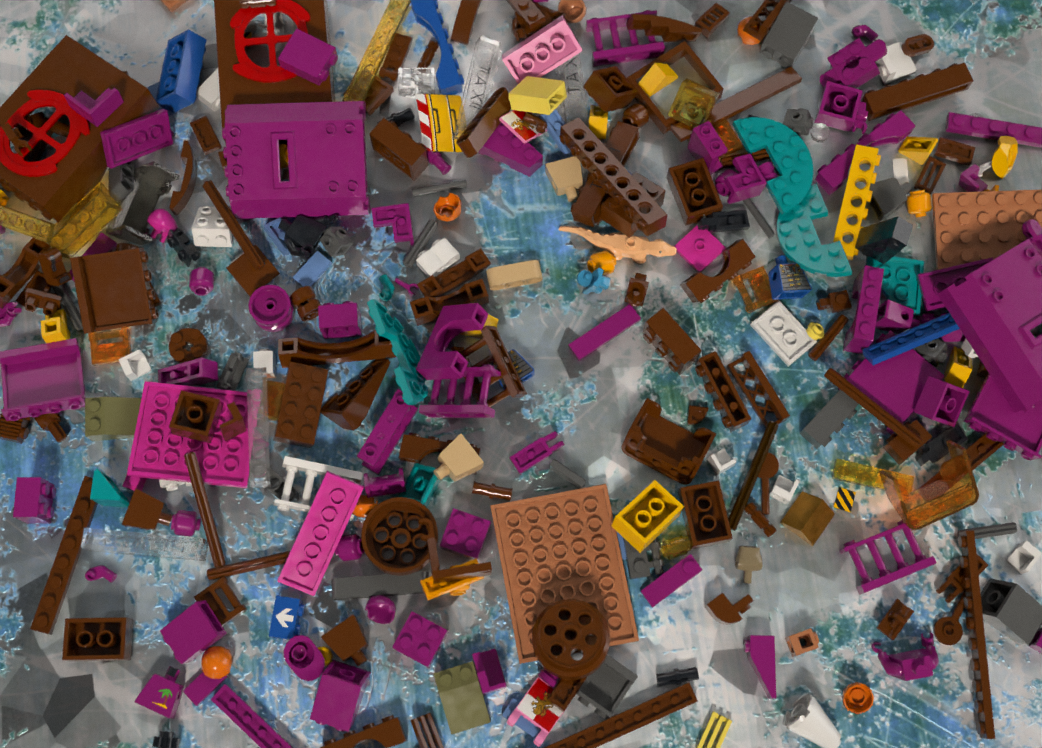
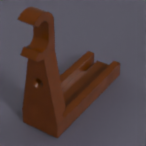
M422 518L418 521V524L421 526L423 524L429 526L430 533L423 535L421 540L427 541L433 584L491 575V562L440 570L433 523L428 518Z

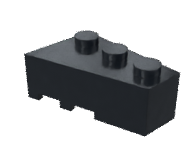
M897 216L863 227L860 230L855 249L861 251L863 255L885 264L907 246L913 225Z

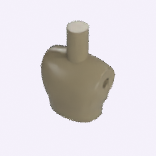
M739 546L735 567L738 570L744 571L743 583L751 584L752 571L761 570L763 565L760 547Z

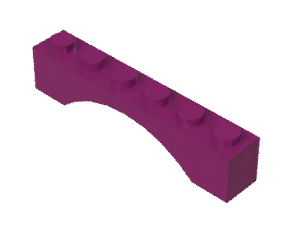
M901 110L896 114H890L885 119L886 122L882 125L881 123L877 124L869 135L865 133L859 138L857 144L854 145L852 143L845 149V153L842 155L837 154L829 165L824 164L817 170L818 174L815 180L828 195H831L845 183L856 145L876 147L885 144H898L912 133L916 125Z

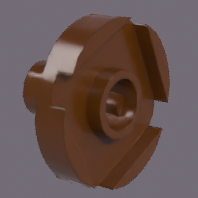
M184 328L171 335L169 352L176 362L181 364L203 358L205 354L207 355L208 341L198 329ZM187 343L193 344L190 351L184 349Z

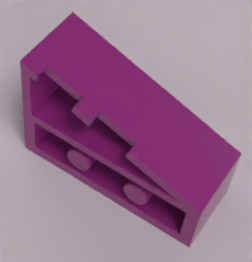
M502 122L478 152L483 156L487 155L493 158L498 163L502 162L508 165L509 168L529 177L543 165V155L530 143L524 144Z

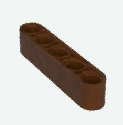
M505 87L497 89L457 139V145L467 158L473 157L480 151L501 123L499 121L500 117L511 110L509 92Z

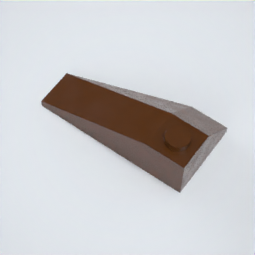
M389 359L374 360L360 372V377L357 380L349 381L345 385L347 388L339 395L335 393L324 404L320 411L321 414L343 429L353 431L357 429L368 414L391 363Z

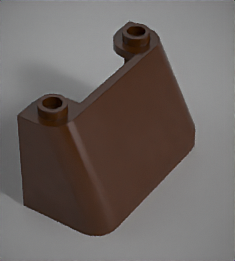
M646 398L624 439L621 449L624 454L681 484L688 485L692 482L716 433L707 428H698L695 433H692L661 417V406L657 402Z

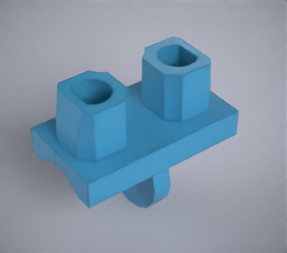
M598 268L592 273L587 270L581 271L577 275V282L582 287H586L582 291L583 294L588 295L591 292L600 294L603 289H608L611 278L602 275L604 270Z

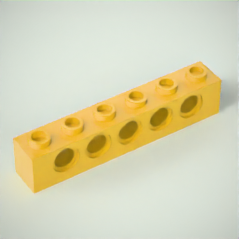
M856 145L833 240V242H841L848 260L853 261L854 255L858 256L859 253L855 246L860 230L863 228L861 226L862 219H867L869 209L865 207L866 202H871L873 191H870V185L875 184L877 173H874V168L879 166L881 155H878L879 148ZM867 164L870 169L863 171L860 169V166ZM857 182H864L866 186L859 189L855 184ZM857 199L860 200L862 204L858 207H855L851 204V202ZM854 217L857 219V223L850 225L847 219ZM850 235L853 237V241L846 243L842 238Z

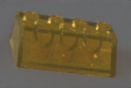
M99 182L59 223L57 222L48 231L47 242L51 247L57 248L62 257L70 259L123 209L110 196L104 184Z

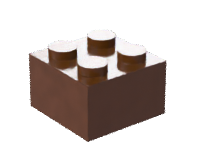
M617 66L593 71L583 86L588 95L597 102L600 109L605 113L628 107L638 93V90Z
M181 390L169 425L172 434L211 443L222 410L220 399Z

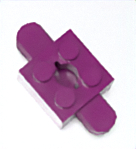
M860 38L829 56L827 59L832 68L820 76L822 87L824 88L827 81L858 88L879 75L880 71L875 62L886 56L888 49L885 42L878 39L865 47Z

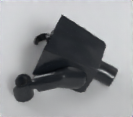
M336 214L330 217H303L299 215L293 223L283 218L278 228L286 232L283 242L292 256H300L307 261L311 254H315L314 250L321 242L320 239L324 235V231L327 228L326 225H329L332 220L336 223L339 217Z

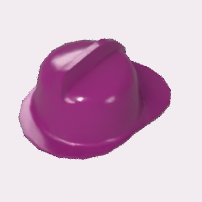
M297 635L286 643L284 659L293 672L305 681H312L320 677L324 671L325 660L312 640L307 636Z

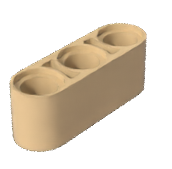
M538 260L508 264L486 270L489 289L492 291L534 284L543 280Z

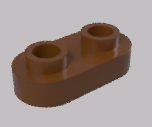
M922 34L907 38L901 48L905 55L914 57L928 53L934 47V41L929 35Z

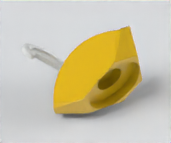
M1001 136L998 139L999 147L994 151L992 161L985 162L979 166L978 177H981L983 175L982 172L990 167L993 168L995 174L1001 179L1011 171L1018 153L1016 138Z

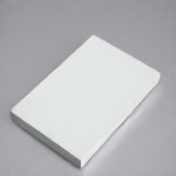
M780 301L776 302L750 324L788 367L817 343L816 340L807 334L806 329Z

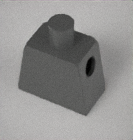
M893 177L870 185V191H873L871 202L868 203L878 220L882 221L905 204L908 200L906 194L912 192L911 185L908 182L900 185L897 179Z

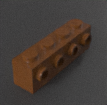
M714 351L699 358L695 371L704 380V388L707 394H711L716 411H720L724 427L729 428L730 432L747 425L751 417L717 352Z

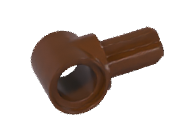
M48 413L34 417L39 426L44 431H50L57 442L66 440L67 434L60 426L61 417L58 413Z

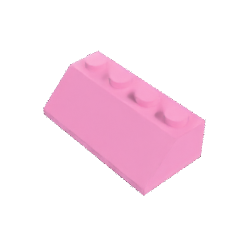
M562 15L503 53L502 60L519 84L526 76L541 78L583 51Z

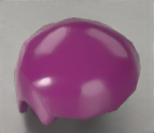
M377 595L372 596L367 601L365 610H368L367 617L370 620L380 624H390L394 620L396 606L387 596Z

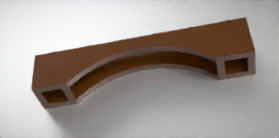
M376 330L359 339L341 343H318L298 337L278 339V356L282 368H288L290 362L310 366L396 357L391 349L393 347L391 341L379 336Z

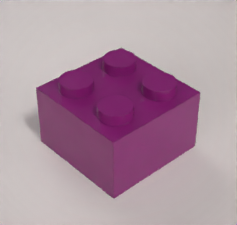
M827 81L822 91L814 123L850 132L856 120L863 90Z
M345 301L342 304L324 303L318 306L319 329L324 339L362 336L361 313L357 303Z
M928 376L914 412L931 420L955 427L970 391Z
M17 477L13 517L27 524H51V518L54 517L53 499L56 497L54 484L41 477Z
M453 508L439 545L440 548L470 560L477 559L478 561L491 527V521Z
M412 611L392 648L430 668L449 632Z

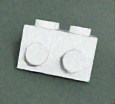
M902 42L887 46L886 56L875 62L884 84L916 72V67L911 57L905 55L902 51Z
M199 207L192 225L194 245L203 247H232V233L216 207Z

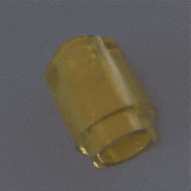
M682 535L664 540L663 545L660 546L662 555L669 560L686 555L692 550L689 538Z

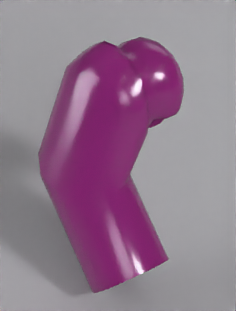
M858 25L852 29L854 37H867L872 42L879 36L867 25Z
M104 565L90 568L85 573V578L88 581L105 578L112 583L117 578V574Z

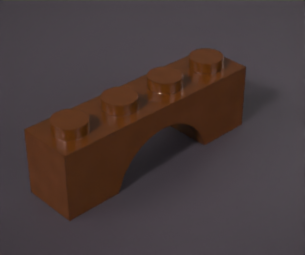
M34 236L23 247L15 264L5 274L0 275V308L3 309L41 267L39 254L50 249L51 246Z
M744 239L736 240L722 251L723 266L717 275L710 277L701 272L694 273L680 284L692 303L704 302L710 297L709 293L713 290L716 292L724 286L723 282L727 279L729 281L738 275L737 271L741 268L744 270L752 264L751 260L756 256Z
M483 279L464 284L459 290L441 297L426 296L411 301L410 305L416 324L419 326L437 320L443 306L478 303L481 306L489 303V297Z
M410 432L409 435L404 434L399 459L400 461L420 464L427 455L441 453L453 440L444 442L439 441V438L434 436L423 438L417 433ZM469 443L472 446V448L476 451V453L480 456V448H477V445Z
M394 715L383 718V723L376 726L374 722L363 726V731L355 733V730L343 734L344 738L338 741L335 738L323 742L324 746L320 748H354L358 743L367 739L376 740L385 748H392L407 742V738L400 718H394Z

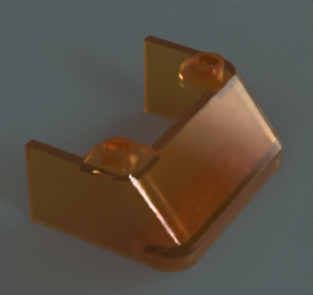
M951 440L946 441L951 459L945 461L940 467L942 479L909 494L904 486L898 484L896 478L884 470L879 471L889 501L904 524L912 530H919L972 506L979 499V491L966 449Z

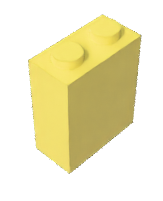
M526 76L509 92L511 110L550 115L567 98L565 81Z

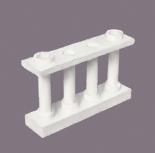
M285 456L282 467L286 468L287 475L281 500L275 499L274 505L282 511H289L290 508L308 512L313 482L317 474L325 476L326 471L359 483L363 472ZM298 470L304 471L305 475H307L301 504L289 502L294 476ZM353 514L351 515L349 521H352V520H353V518H354V515H353Z

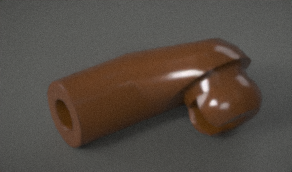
M528 112L525 113L523 121L537 126L536 131L538 133H545L548 127L547 122L536 115Z

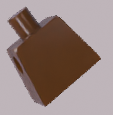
M135 488L122 526L154 531L157 523L169 526L173 515L162 512L163 502Z
M354 614L321 636L344 662L352 658L357 667H359L368 660L362 650L369 645Z

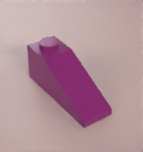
M198 358L158 370V383L194 386L218 381V362L205 358Z
M689 554L640 592L653 608L698 575L702 568L693 556Z
M750 635L747 637V640H744V652L747 653V658L768 699H776L775 636Z

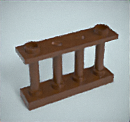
M495 326L483 327L481 330L482 338L466 349L455 346L451 348L452 351H458L468 361L467 367H482L483 364L496 362L501 376H492L490 378V385L503 378L506 389L487 399V404L490 408L508 396L522 398L527 395ZM487 344L490 355L472 366L468 356ZM474 377L472 396L476 404L479 402L482 385L478 377Z

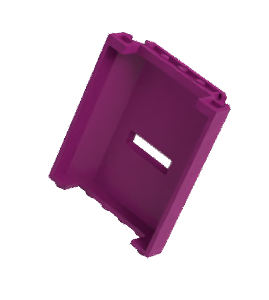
M365 101L227 105V109H225V128H222L223 139H226V147L223 149L224 158H227V166H225V177L228 178L226 196L229 197L231 211L235 218L297 217L299 215L315 217L331 216L333 214L338 216L370 215L364 123L366 121ZM279 140H287L289 181H281Z
M1031 237L937 294L1015 413L1021 410L1027 412L1035 407V403L1042 400V334L1035 338L1030 331L1042 323V251Z

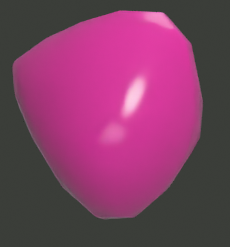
M156 209L148 216L147 222L154 228L150 237L155 239L157 234H161L159 241L162 243L167 238L170 229L175 232L178 228L173 216L165 209Z

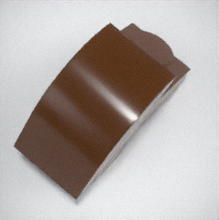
M722 593L704 607L714 620L721 624L731 625L742 620L738 612L740 611L743 614L751 608L749 604L754 600L748 594L732 605L724 593Z

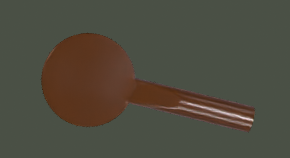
M769 452L758 475V478L761 479L763 515L770 514L769 479L774 477L779 469L777 458Z
M965 590L951 617H942L934 624V636L941 644L954 645L962 638L963 629L958 620L965 609Z

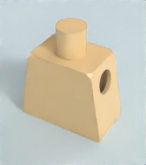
M573 156L546 163L545 173L558 196L566 194L569 202L576 201L578 199L577 191L583 186L581 163L578 158Z
M459 434L439 454L438 462L441 466L433 470L439 480L449 475L455 482L482 469L484 462L465 437Z

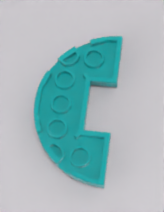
M748 117L733 121L732 125L748 154L766 149L780 175L767 181L766 187L781 215L789 213L801 203L812 184L814 169L808 147L798 134L780 122L761 117Z
M817 183L812 184L804 199L795 209L783 216L779 213L777 219V239L779 245L790 261L793 260L800 265L801 269L807 272L827 274V277L852 275V269L841 242L837 241L824 245L820 243L812 220L828 216V210Z
M371 299L367 302V305L369 307V315L376 325L375 330L379 336L391 341L393 346L391 348L392 352L399 361L398 367L394 369L396 383L403 392L402 398L407 405H416L422 402L428 395V387L425 385L427 380L416 370L421 358L412 339H408L402 332L404 327L395 316L392 318L386 313L388 310L384 305L375 299Z

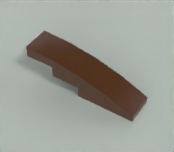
M632 14L626 23L627 30H644L645 36H662L663 42L696 41L702 33L701 28L686 22L655 15Z

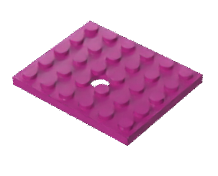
M145 381L127 475L191 483L184 455L189 452H195L204 484L248 489L262 394ZM181 390L220 399L222 410L211 443L172 434L169 425ZM235 402L243 417L247 431L225 441L219 425L231 420L227 405Z

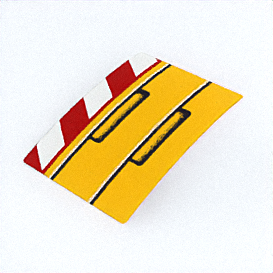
M415 94L422 144L426 147V151L462 152L456 143L457 139L466 129L461 96Z

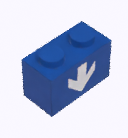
M276 596L269 637L290 640L294 636L300 635V616L303 617L305 612V605L301 599Z

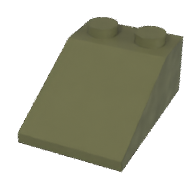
M85 398V436L91 441L134 438L141 398Z
M473 661L433 673L451 735L491 723Z

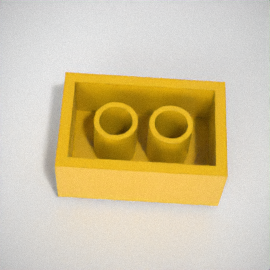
M654 480L615 516L611 526L641 553L679 517L684 506Z

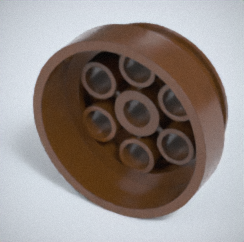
M405 497L387 499L376 505L367 515L361 532L362 545L371 563L385 573L398 576L409 575L425 567L430 562L427 541L423 547L416 546V541L421 539L423 535L430 533L429 526L423 524L412 529L409 527V524L422 518L430 519L433 523L436 547H438V528L435 518L429 509L422 503ZM397 517L400 519L398 525L390 524L392 518ZM384 532L387 534L386 539L378 540L377 535ZM399 536H406L407 540L403 544L396 542ZM386 551L394 552L392 558H383V554ZM412 554L413 559L410 562H404L403 556Z
M564 599L554 602L540 613L533 627L532 645L538 662L548 673L561 679L577 680L593 674L603 664L609 651L610 632L605 618L594 606L577 599ZM562 612H567L570 614V618L563 621L559 618V615ZM584 616L588 617L590 623L582 625L579 619ZM548 627H553L556 629V633L549 636L545 633V630ZM572 631L577 637L574 640H568L565 638L566 633ZM588 636H593L597 639V642L594 645H589L585 642V639ZM554 647H560L563 652L555 656L551 653V650ZM579 651L583 654V657L580 660H574L571 655L573 652Z

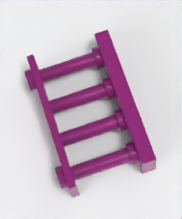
M645 10L643 12L633 14H647L657 16V10ZM632 14L586 20V33L593 32L596 51L592 53L593 67L658 58L664 54V42H656L655 36H648L649 44L640 45L638 44L636 30H628L632 46L621 47L617 28L627 27L626 23ZM610 29L614 49L604 50L600 30Z
M483 364L482 367H466L463 377H466L464 395L460 405L454 404L458 379H450L447 399L444 405L438 404L441 380H434L430 402L428 405H420L419 413L429 418H494L495 410L488 406L487 397L490 378L492 376H501V372L489 364ZM474 377H483L479 402L476 405H472L470 400Z
M397 389L357 455L358 458L363 460L361 465L377 475L382 471L418 411V408L414 405H407L402 398L403 392Z
M906 518L897 522V527L857 543L855 540H851L843 544L844 548L839 550L840 554L849 551L862 579L860 581L862 585L856 587L859 595L937 563L934 556L927 558L926 555H923L910 526L917 523L916 519L909 521ZM903 530L916 559L914 560L916 563L909 565L908 562L905 563L892 533ZM882 537H885L898 565L896 566L897 571L892 573L890 570H887L874 542ZM867 544L880 572L878 574L880 578L875 580L869 577L856 549Z

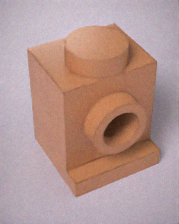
M811 628L785 638L792 657L819 648V638ZM800 639L805 640V646L800 645Z

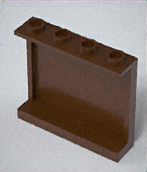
M144 247L70 258L84 334L157 322L159 315L157 308H154L155 292L150 286L152 275L150 270L147 269L148 254L147 251H144Z

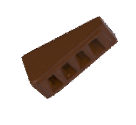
M716 2L695 22V26L701 28V34L708 38L730 15V12ZM717 9V10L720 11L723 15H720V14H719L718 12H716L715 10Z

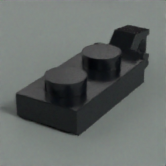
M746 210L713 212L697 222L698 230L709 229V232L738 231L750 228Z
M957 424L955 427L951 426L924 446L925 448L922 449L924 455L916 461L920 466L929 460L932 464L938 462L968 438Z

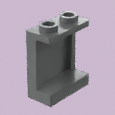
M607 655L600 668L586 678L576 693L579 696L577 700L586 707L590 704L596 708L594 712L603 719L606 716L611 718L638 676Z

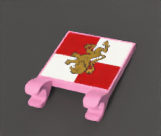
M513 110L500 117L499 121L524 144L542 134L536 131L537 126L523 121L526 113L524 111Z
M539 677L507 720V724L513 727L519 717L523 716L541 731L533 741L538 747L541 746L563 714L560 709L547 700L554 688Z

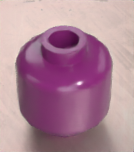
M728 169L716 178L715 188L718 194L726 197L730 196L731 192L725 183V179L728 176L739 174L738 172Z
M198 267L192 270L189 276L190 290L199 296H205L212 292L214 289L213 272L205 267Z
M178 510L172 516L171 530H174L175 535L191 537L194 535L195 530L199 531L201 519H197L195 511Z
M357 534L342 536L335 550V554L342 561L360 559L362 554L365 553L362 540Z

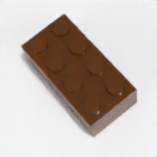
M295 362L289 363L273 441L307 448L313 447L328 369Z

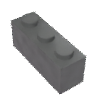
M839 390L801 431L800 435L816 449L821 445L825 447L832 440L830 435L834 431L838 433L844 427L842 422L846 418L850 420L857 412L855 408L858 403L842 390Z

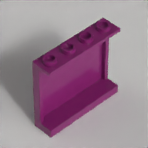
M892 331L887 335L883 333L875 342L879 343L896 334ZM913 349L876 365H872L866 358L862 362L858 360L851 368L854 370L851 375L846 373L843 376L901 423L915 410L916 403L920 398L928 376L942 380L944 377L940 371ZM889 427L885 429L890 435L894 433Z
M76 338L0 351L4 409H1V412L6 421H17L21 418L38 417L42 414L59 413L64 410H77L85 407L86 394L81 348Z
M988 373L964 422L968 423L971 429L986 433L987 438L993 441H1000L1004 444L1005 448L1021 453L1020 456L1026 460L1032 461L1042 457L1038 454L1042 447V400L1035 403V407L1027 412L1021 410L1015 413Z

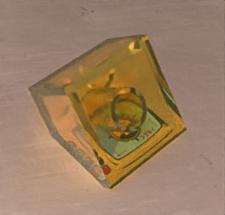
M686 78L681 83L667 116L695 128L707 121L720 93Z

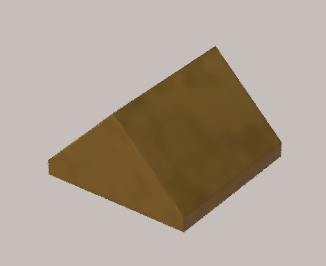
M802 491L780 523L811 546H814L835 514L823 499Z

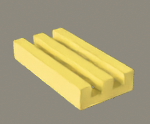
M713 711L696 748H702L715 718L719 720L706 748L712 747L722 722H725L715 748H720L732 720Z

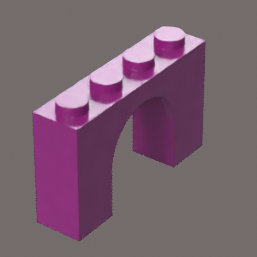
M865 265L854 280L851 298L858 299L853 323L845 334L843 351L863 354L862 349L869 347L874 340L884 273L882 268Z
M478 303L443 306L416 370L426 380L461 379L468 361L458 351L445 352L450 341L458 334L465 331L482 330L489 314Z

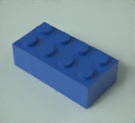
M189 29L168 40L155 101L157 104L172 113L193 104L197 98L196 91L200 83L199 76L203 67L202 60L206 52L205 45L207 39Z

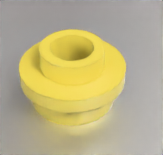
M811 322L808 324L806 332L812 339L818 340L824 337V328L819 323Z

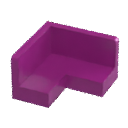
M108 88L96 100L83 91H80L74 98L68 93L64 94L70 108L96 127L124 102L116 88L112 90Z
M751 154L735 157L732 163L739 174L728 176L725 179V183L731 192L727 200L728 204L760 196L767 184Z
M409 203L371 208L374 228L393 226L395 243L410 241L411 246H413L414 237Z
M496 649L472 654L483 695L507 688Z

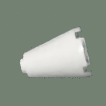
M805 694L798 698L792 704L794 707L792 712H786L783 718V725L822 748H838L841 744V735L817 700L811 694Z

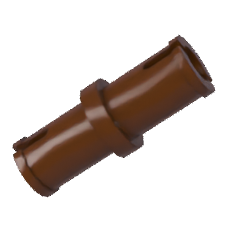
M474 481L472 494L489 496V499L494 497L510 501L513 488L495 486V483L489 485Z

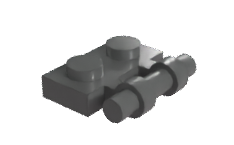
M657 538L641 553L628 541L623 540L630 580L651 576L650 568H655L656 575L664 574L662 567L664 562L661 560L659 551L661 546ZM651 550L653 561L648 562L646 551Z

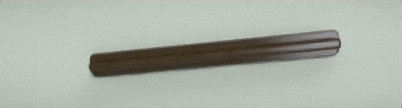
M769 421L728 518L731 530L735 531L779 427L776 422Z

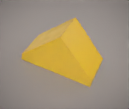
M654 63L640 80L639 86L651 97L678 79V75L668 64Z
M906 137L898 151L918 164L923 165L937 144L938 139Z

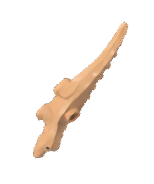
M559 227V231L578 234L593 245L608 251L615 257L616 261L627 257L632 258L635 263L642 265L646 262V255L664 257L674 256L677 252L676 247L662 239L649 241L644 236L632 235L629 238L621 232L600 234L583 227Z

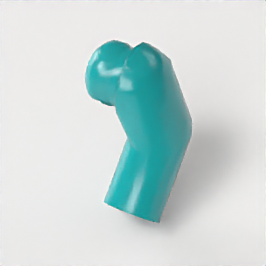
M383 274L379 277V281L383 285L379 298L386 302L392 298L395 287L387 274Z

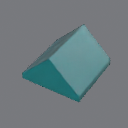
M415 463L405 483L406 492H401L399 497L414 499L428 507L440 482L433 472L436 468Z
M99 469L94 471L90 499L101 506L128 507L130 501L113 480Z

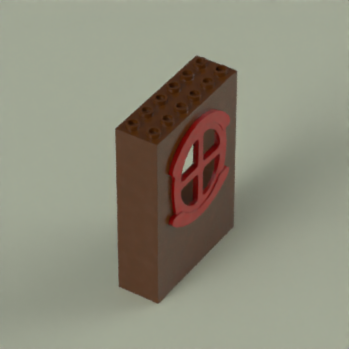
M214 0L222 128H225V109H227V105L336 102L333 66L329 69L327 79L318 86L278 66L276 61V44L288 42L292 34L275 35L274 13L281 12L289 16L299 30L331 45L327 0H276L275 6L266 5V7L256 8L249 6V8L244 9L240 7L239 0ZM259 14H266L267 36L244 38L245 30L250 21ZM259 44L269 45V67L264 68L253 63L247 56L245 47ZM279 140V144L287 145V140Z
M65 35L0 107L1 186L8 192L12 191L22 202L24 200L28 202L27 204L35 211L39 210L49 221L53 219L59 223L107 168L100 132L156 112L160 108L148 88ZM108 88L110 90L116 88L124 102L96 127L70 108L64 94L68 93L74 98L80 91H83L96 100ZM37 108H56V111L40 128L25 120ZM62 115H67L70 122V130L66 141L61 144L48 136L47 132ZM9 123L14 129L15 127L19 128L21 125L33 133V137L28 141L31 148L40 140H43L55 148L56 152L41 161H24V157L30 151L27 147H23L21 149L23 156L13 153L10 140L1 126Z

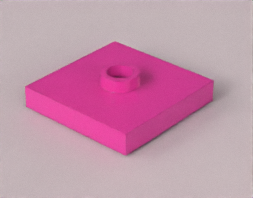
M698 225L674 245L677 248V253L697 273L702 272L726 249L708 230H698Z

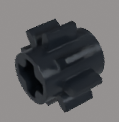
M160 731L159 737L154 736L152 747L179 748L180 739L175 738V732Z

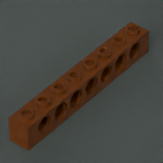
M580 118L561 126L559 136L561 143L570 149L571 154L578 158L583 168L587 169L592 174L593 179L602 185L604 191L610 194L616 205L625 211L626 216L634 221L640 231L649 236L666 227L667 214Z

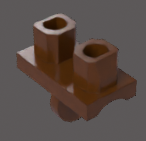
M636 273L635 278H630L625 302L629 305L643 307L649 282L646 281L647 275Z
M46 286L44 291L31 288L26 289L25 310L33 312L36 308H41L43 313L50 317H53L57 310H61L62 297L51 293V287Z
M896 599L876 629L893 641L914 611L904 605L899 599Z

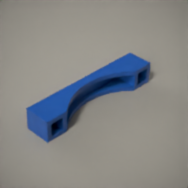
M410 0L416 22L431 32L441 50V60L436 72V81L440 94L454 95L461 93L464 79L462 74H458L459 65L457 59L452 57V54H454L451 43L448 44L447 42L449 36L447 29L442 27L444 23L442 15L437 13V0Z

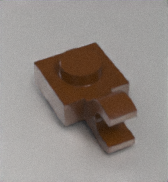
M9 123L1 126L9 140L13 143L15 151L20 156H23L21 152L23 147H27L29 151L32 150L27 141L20 139L23 136L17 127L13 129Z
M847 290L829 293L827 295L828 298L819 299V302L816 303L818 310L831 308L832 313L852 308Z

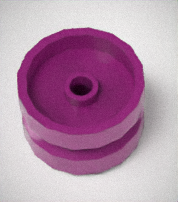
M276 285L261 286L250 297L248 304L249 312L257 325L264 331L273 333L282 331L293 321L295 314L294 305L286 291Z

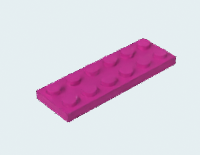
M326 471L277 582L315 596L364 486Z

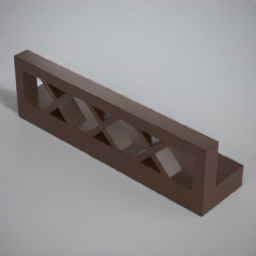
M765 0L745 25L743 31L762 41L772 28L786 1L791 3L792 0ZM766 7H773V10L768 11ZM759 16H765L766 19L760 21ZM750 26H758L759 31L754 30Z
M750 351L745 352L741 358L727 365V368L765 429L768 424L765 419L766 412L775 415L777 418L775 422L778 425L790 417ZM742 363L746 369L745 375L737 373L734 366ZM746 379L754 381L756 385L755 391L748 390L745 387ZM756 396L765 399V407L757 406L755 403Z

